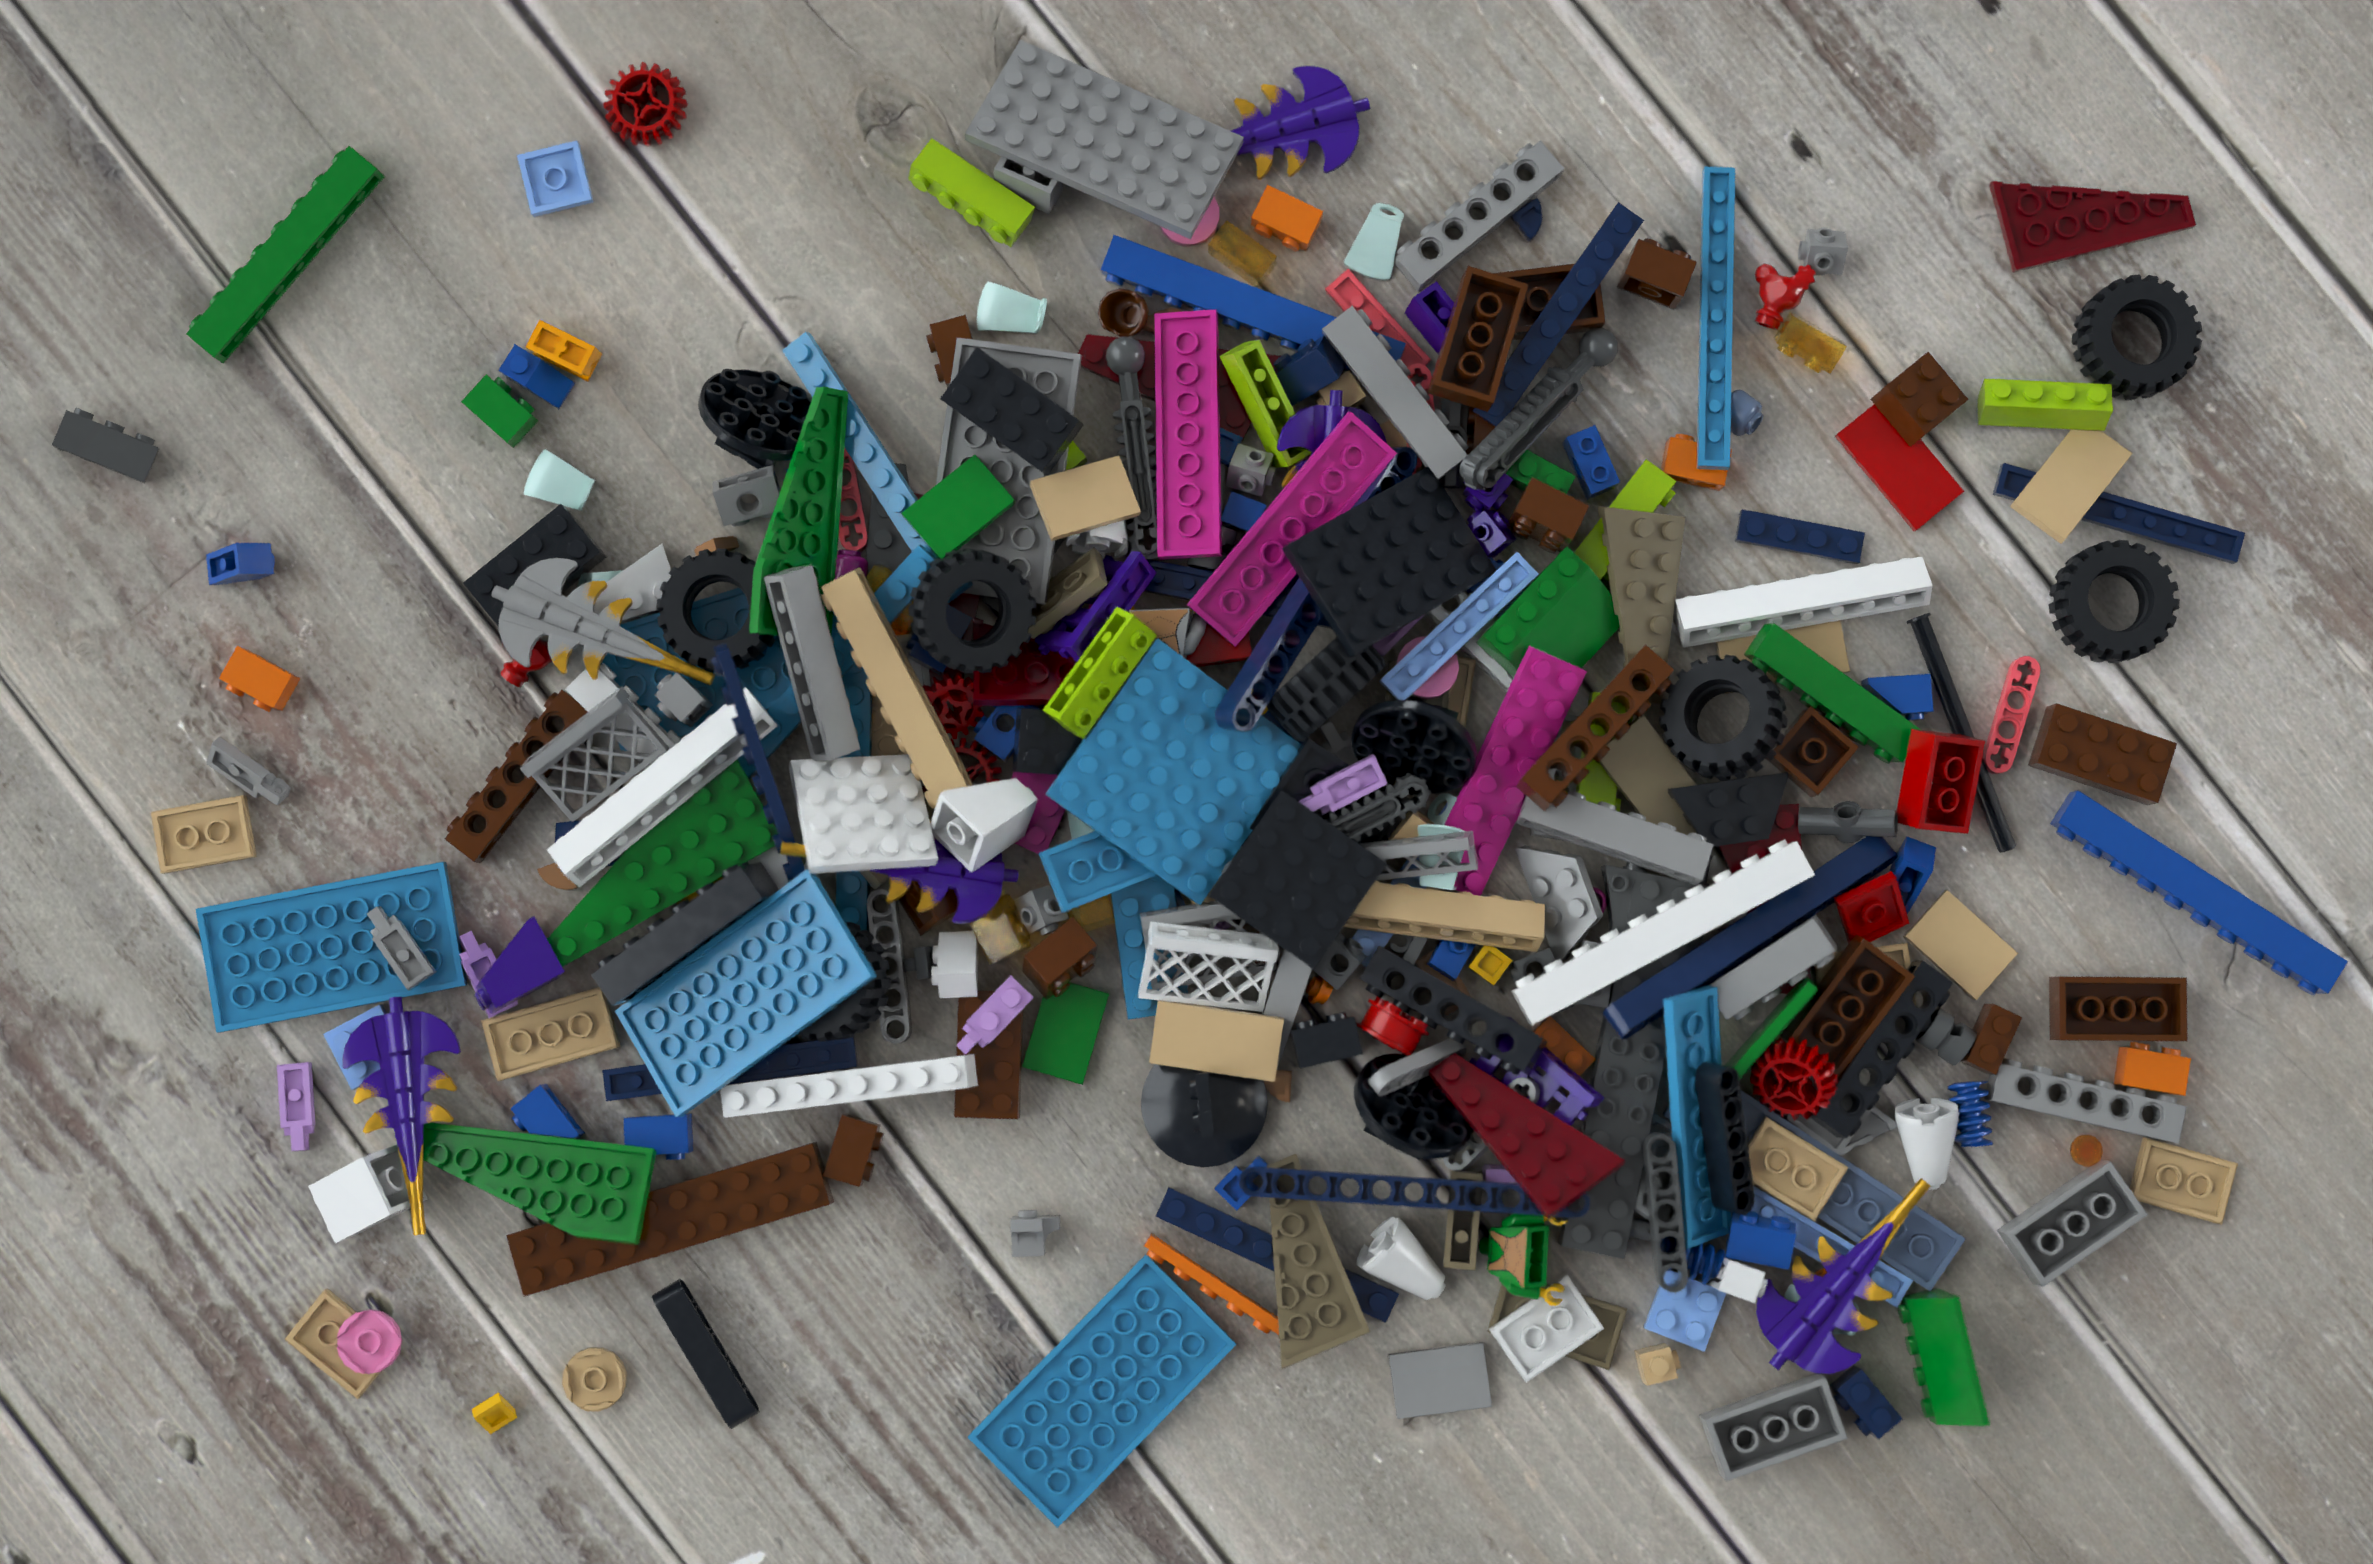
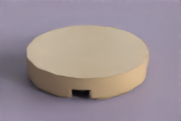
M590 1347L576 1353L569 1360L563 1371L562 1386L566 1397L585 1411L599 1412L611 1407L622 1397L627 1385V1372L623 1361L614 1352L602 1347Z

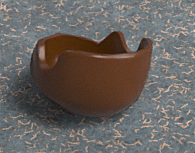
M1118 288L1107 292L1100 301L1098 309L1100 323L1105 330L1117 336H1135L1147 324L1149 309L1144 298L1134 291Z

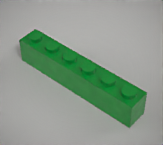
M1775 623L1763 625L1744 653V656L1749 658L1765 674L1768 672L1774 676L1777 686L1787 692L1793 690L1800 695L1799 701L1807 707L1811 706L1815 710L1818 708L1826 714L1824 718L1837 728L1843 726L1850 731L1849 737L1862 746L1868 744L1875 750L1873 754L1887 764L1890 762H1904L1907 756L1911 729L1921 730Z

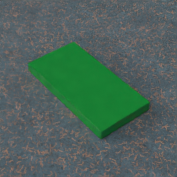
M1808 976L1797 982L1725 1064V1066L1736 1069L1739 1079L1818 991L1815 983Z

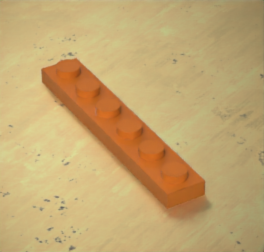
M1151 1233L1144 1244V1247L1149 1249L1146 1253L1149 1257L1160 1264L1166 1260L1175 1266L1173 1272L1182 1279L1189 1282L1193 1278L1202 1285L1199 1289L1213 1299H1216L1219 1295L1228 1301L1226 1307L1240 1317L1246 1313L1255 1319L1253 1322L1255 1327L1266 1334H1269L1272 1330L1279 1335L1278 1316Z

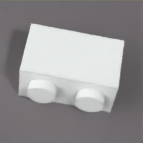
M977 931L939 932L938 945H934L932 950L933 964H937V966L931 969L932 985H938L939 998L978 997L979 949Z
M1724 1257L1717 1276L1714 1279L1711 1278L1708 1285L1719 1291L1755 1303L1757 1297L1761 1298L1763 1296L1767 1280L1764 1279L1765 1272Z

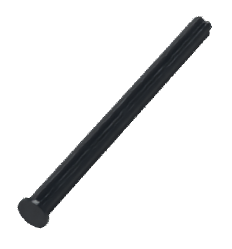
M1931 613L1906 621L1907 624L1911 623L1952 733L1975 738L1928 616H1931ZM1982 758L1976 795L1997 850L2003 853L2014 849L2016 844Z

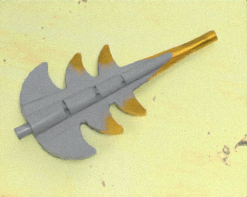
M563 558L541 560L527 567L509 590L496 585L492 591L491 596L504 602L498 626L501 641L510 656L524 667H530L532 649L536 642L544 635L548 636L549 655L556 668L562 674L567 673L569 657L572 651L580 645L584 646L583 661L587 672L593 680L598 679L600 665L608 653L677 672L708 685H711L714 680V673L684 662L620 627L624 614L633 604L631 598L614 601L606 606L600 614L595 613L594 605L599 595L607 588L606 581L585 583L574 589L568 597L562 595L565 580L578 567L576 561Z

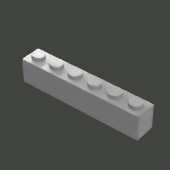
M1351 306L1322 329L1323 335L1414 450L1422 463L1429 467L1437 480L1441 479L1463 461L1467 456L1465 450L1469 447L1458 433L1454 436L1446 427L1449 421L1441 410L1437 408L1433 411L1426 402L1430 397L1419 383L1416 386L1412 384L1407 377L1411 372L1400 358L1395 361L1388 353L1392 348L1381 334L1375 336L1369 326L1372 322L1362 309L1356 311Z
M813 566L792 567L765 576L764 581L811 759H814V761H829L860 750L858 733L854 727L850 702L846 696L842 672L837 662L834 641L830 635L826 610L822 604L818 580L814 574Z
M1568 791L1569 795L1557 808L1551 805L1545 812L1525 796L1516 824L1696 886L1703 880L1714 844L1706 842L1707 838L1696 833L1685 835L1676 832L1677 828L1673 825L1659 822L1656 825L1647 822L1646 817L1641 814L1628 812L1627 815L1615 811L1616 807L1606 802L1595 804L1586 801L1584 795L1573 791Z

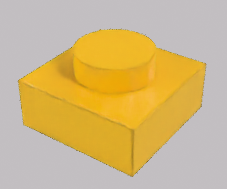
M1483 945L1468 968L1494 986L1513 960L1497 948Z
M499 1392L471 1409L474 1419L489 1434L494 1433L517 1418L515 1408Z

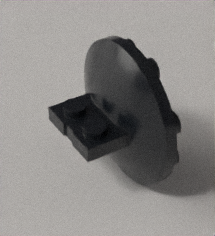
M723 369L722 372L709 378L703 385L698 399V408L704 423L717 436L715 445L734 456L744 459L756 469L771 465L775 467L777 461L792 459L811 404L804 389L792 386L780 379L779 375L775 372ZM778 384L788 388L789 391L787 392L783 390L781 387L778 386Z
M1410 696L1407 700L1386 701L1367 708L1357 718L1351 735L1353 751L1358 760L1360 761L1371 754L1375 755L1387 782L1391 786L1396 781V777L1399 776L1401 778L1406 776L1407 773H1411L1418 778L1422 777L1426 780L1425 784L1428 786L1431 794L1451 791L1461 787V785L1468 781L1477 761L1475 742L1466 728L1457 721L1459 713L1436 704L1432 705L1423 702V700ZM1412 787L1408 788L1409 794L1413 795L1412 792L1415 789Z
M1400 1053L1385 1054L1375 1057L1366 1063L1354 1084L1355 1104L1366 1124L1363 1131L1418 1160L1420 1158H1446L1464 1148L1474 1130L1430 1076L1384 1096H1379L1369 1084L1371 1077L1381 1068L1408 1056Z
M1155 1064L1150 1070L1141 1098L1143 1121L1154 1143L1172 1159L1195 1167L1219 1166L1233 1161L1244 1154L1259 1137L1266 1120L1268 1107L1267 1093L1263 1080Z

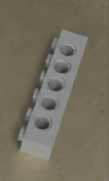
M1541 140L1534 146L1531 143L1524 146L1516 154L1517 160L1510 165L1506 162L1492 173L1494 178L1486 185L1483 182L1477 184L1468 193L1469 199L1462 204L1459 201L1454 203L1445 211L1446 217L1438 224L1432 221L1420 232L1423 235L1414 243L1409 240L1397 250L1398 256L1396 257L1395 265L1417 292H1420L1511 218L1514 213L1527 205L1561 177L1564 167ZM1519 170H1528L1532 174L1533 179L1522 181L1517 176V172ZM1503 189L1508 193L1509 199L1505 201L1497 200L1493 195V191ZM1473 208H1479L1485 213V218L1474 220L1470 216L1469 211ZM1451 227L1457 228L1461 232L1462 237L1457 240L1449 239L1445 234V230ZM1425 247H1432L1437 251L1438 256L1434 259H1426L1422 255L1421 250Z
M2005 1058L1997 1074L1989 1075L1987 1084L1989 1095L1985 1096L1984 1100L2179 1144L2187 1106L2176 1104L2177 1098L2158 1094L2157 1099L2145 1097V1090L2127 1087L2126 1092L2114 1090V1083L2096 1080L2095 1085L2083 1083L2084 1077L2080 1075L2065 1073L2064 1078L2052 1075L2053 1069L2034 1065L2033 1071L2021 1068L2022 1062ZM2023 1077H2026L2030 1083V1088L2025 1094H2021L2017 1087L2018 1081ZM2054 1084L2058 1085L2061 1091V1095L2056 1101H2052L2049 1097V1089ZM2087 1091L2091 1095L2092 1101L2090 1106L2084 1109L2080 1104V1096ZM2118 1098L2122 1103V1111L2115 1116L2111 1111V1104ZM2146 1106H2150L2153 1110V1118L2148 1123L2142 1118V1111Z

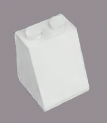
M1017 778L945 790L939 795L930 823L932 834L972 873L1025 836L1038 798Z
M397 1144L366 1155L308 1186L335 1244L410 1209V1201ZM423 1190V1202H424V1201L428 1200V1198H427V1196H426V1194H425V1192H424V1190Z

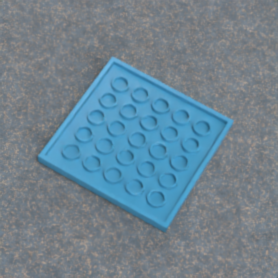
M1155 638L1045 795L1193 902L1201 905L1221 876L1224 866L1233 859L1251 833L1252 829H1250V826L1272 790L1279 784L1282 774L1289 763L1295 758L1301 744L1262 715L1254 727L1247 732L1226 730L1219 727L1216 723L1215 712L1228 690L1161 640Z

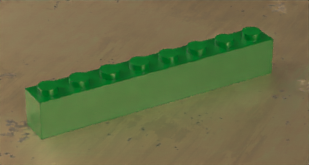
M351 146L339 151L334 156L332 165L325 174L321 173L314 179L311 185L312 189L306 196L300 197L294 202L291 208L292 212L286 219L275 224L267 241L264 244H259L252 251L251 259L244 267L238 268L232 274L231 282L228 286L212 297L209 308L192 320L186 335L212 357L224 364L385 176Z

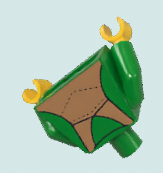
M1509 1215L1502 1220L1501 1227H1492L1489 1231V1237H1483L1479 1243L1480 1253L1488 1256L1487 1269L1489 1273L1497 1276L1501 1284L1514 1296L1535 1300L1542 1297L1551 1306L1560 1304L1562 1299L1554 1298L1551 1295V1291L1563 1292L1565 1290L1563 1285L1554 1283L1548 1288H1541L1546 1286L1549 1225H1544V1222L1550 1221L1553 1225L1560 1226L1568 1221L1560 1222L1555 1216L1547 1220L1542 1215Z

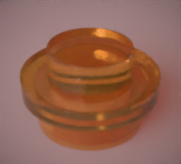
M2080 1135L2072 1141L2070 1154L2077 1164L2093 1166L2100 1161L2103 1148L2096 1137Z

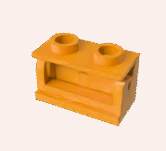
M541 320L538 321L525 347L532 351L534 356L587 382L602 356L596 347Z

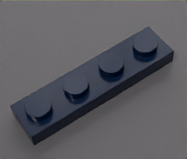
M1742 509L1739 514L1735 542L1857 565L1860 563L1865 532Z

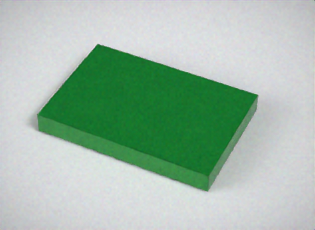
M974 454L901 514L939 559H943L946 557L945 553L959 550L1016 504V502Z
M1068 982L1070 987L1059 997H1055L1053 994L1046 1000L1043 996L1022 1067L1083 1085L1109 993Z

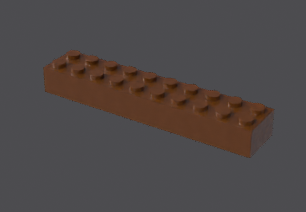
M817 1141L649 1192L639 1245L577 1238L549 1223L506 1235L523 1297L834 1203L828 1179L823 1176L825 1168Z

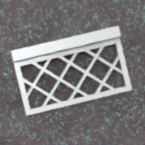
M1150 921L1148 930L1149 940L1138 991L1139 998L1258 1012L1264 1011L1274 962H1277L1279 953L1278 945L1263 934ZM1155 949L1168 950L1173 956L1160 966L1153 958ZM1191 953L1200 954L1204 961L1190 969L1183 959ZM1222 957H1231L1236 964L1221 972L1214 962ZM1254 960L1266 961L1264 969L1254 976L1245 967ZM1179 963L1186 973L1172 981L1164 971ZM1210 966L1217 976L1203 985L1196 974ZM1241 969L1248 980L1234 988L1227 978ZM1159 974L1167 983L1160 990L1147 989L1148 982ZM1190 978L1199 987L1190 994L1182 993L1178 989L1179 985ZM1220 982H1223L1229 989V992L1222 997L1212 996L1208 991ZM1254 985L1259 991L1258 1000H1244L1240 993Z

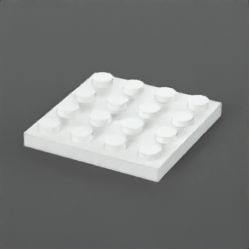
M908 754L844 757L829 761H814V759L790 761L789 771L810 873L936 866L938 856L921 782L917 781L911 771L910 764L913 762Z

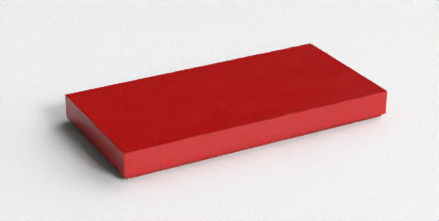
M1875 404L1835 435V438L1914 532L1964 492L1921 439L1910 447Z

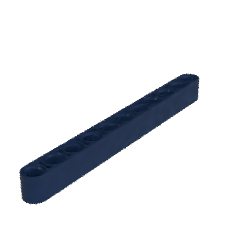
M1391 447L1397 454L1352 508L1411 476L1417 466V456L1414 450L1410 447ZM1300 577L1218 705L1215 719L1219 727L1240 732H1247L1254 727L1322 619L1323 613Z
M1865 837L1813 871L1814 876L1773 897L1613 1002L1604 1010L1603 1016L1622 1040L1631 1037L1664 1015L1663 999L1710 985L1833 904L1835 897L1860 886L1886 869L1897 859L1898 854L1884 837Z
M1257 1166L1244 1170L1239 1178L1241 1190L1246 1195L1255 1197L1544 1216L1518 1183ZM1251 1172L1260 1174L1263 1179L1262 1187L1259 1190H1251L1246 1184V1178ZM1287 1174L1293 1177L1295 1186L1291 1192H1283L1278 1187V1179L1281 1175ZM1316 1176L1322 1177L1327 1183L1326 1191L1320 1195L1314 1194L1309 1186L1311 1179ZM1351 1178L1358 1183L1359 1191L1355 1196L1349 1197L1342 1192L1341 1185L1345 1179ZM1377 1181H1386L1390 1185L1391 1193L1389 1197L1381 1199L1375 1196L1373 1186ZM1418 1183L1422 1187L1423 1196L1421 1199L1412 1201L1407 1198L1405 1188L1408 1184ZM1450 1185L1453 1187L1456 1195L1452 1202L1444 1203L1438 1199L1437 1190L1440 1186ZM1475 1187L1485 1189L1488 1194L1487 1201L1482 1205L1473 1204L1469 1199L1471 1189ZM1507 1189L1516 1190L1520 1195V1201L1514 1207H1507L1501 1201L1502 1193ZM1587 1193L1582 1195L1585 1204L1581 1210L1574 1212L1566 1207L1555 1216L1576 1218L1585 1215L1590 1207V1198Z

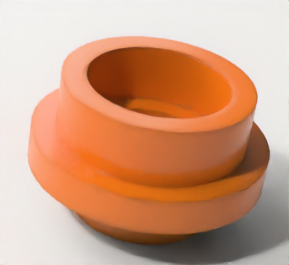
M1321 976L1318 978L1313 977L1306 989V993L1309 994L1308 1001L1312 1004L1319 1003L1323 1005L1330 997L1333 986Z

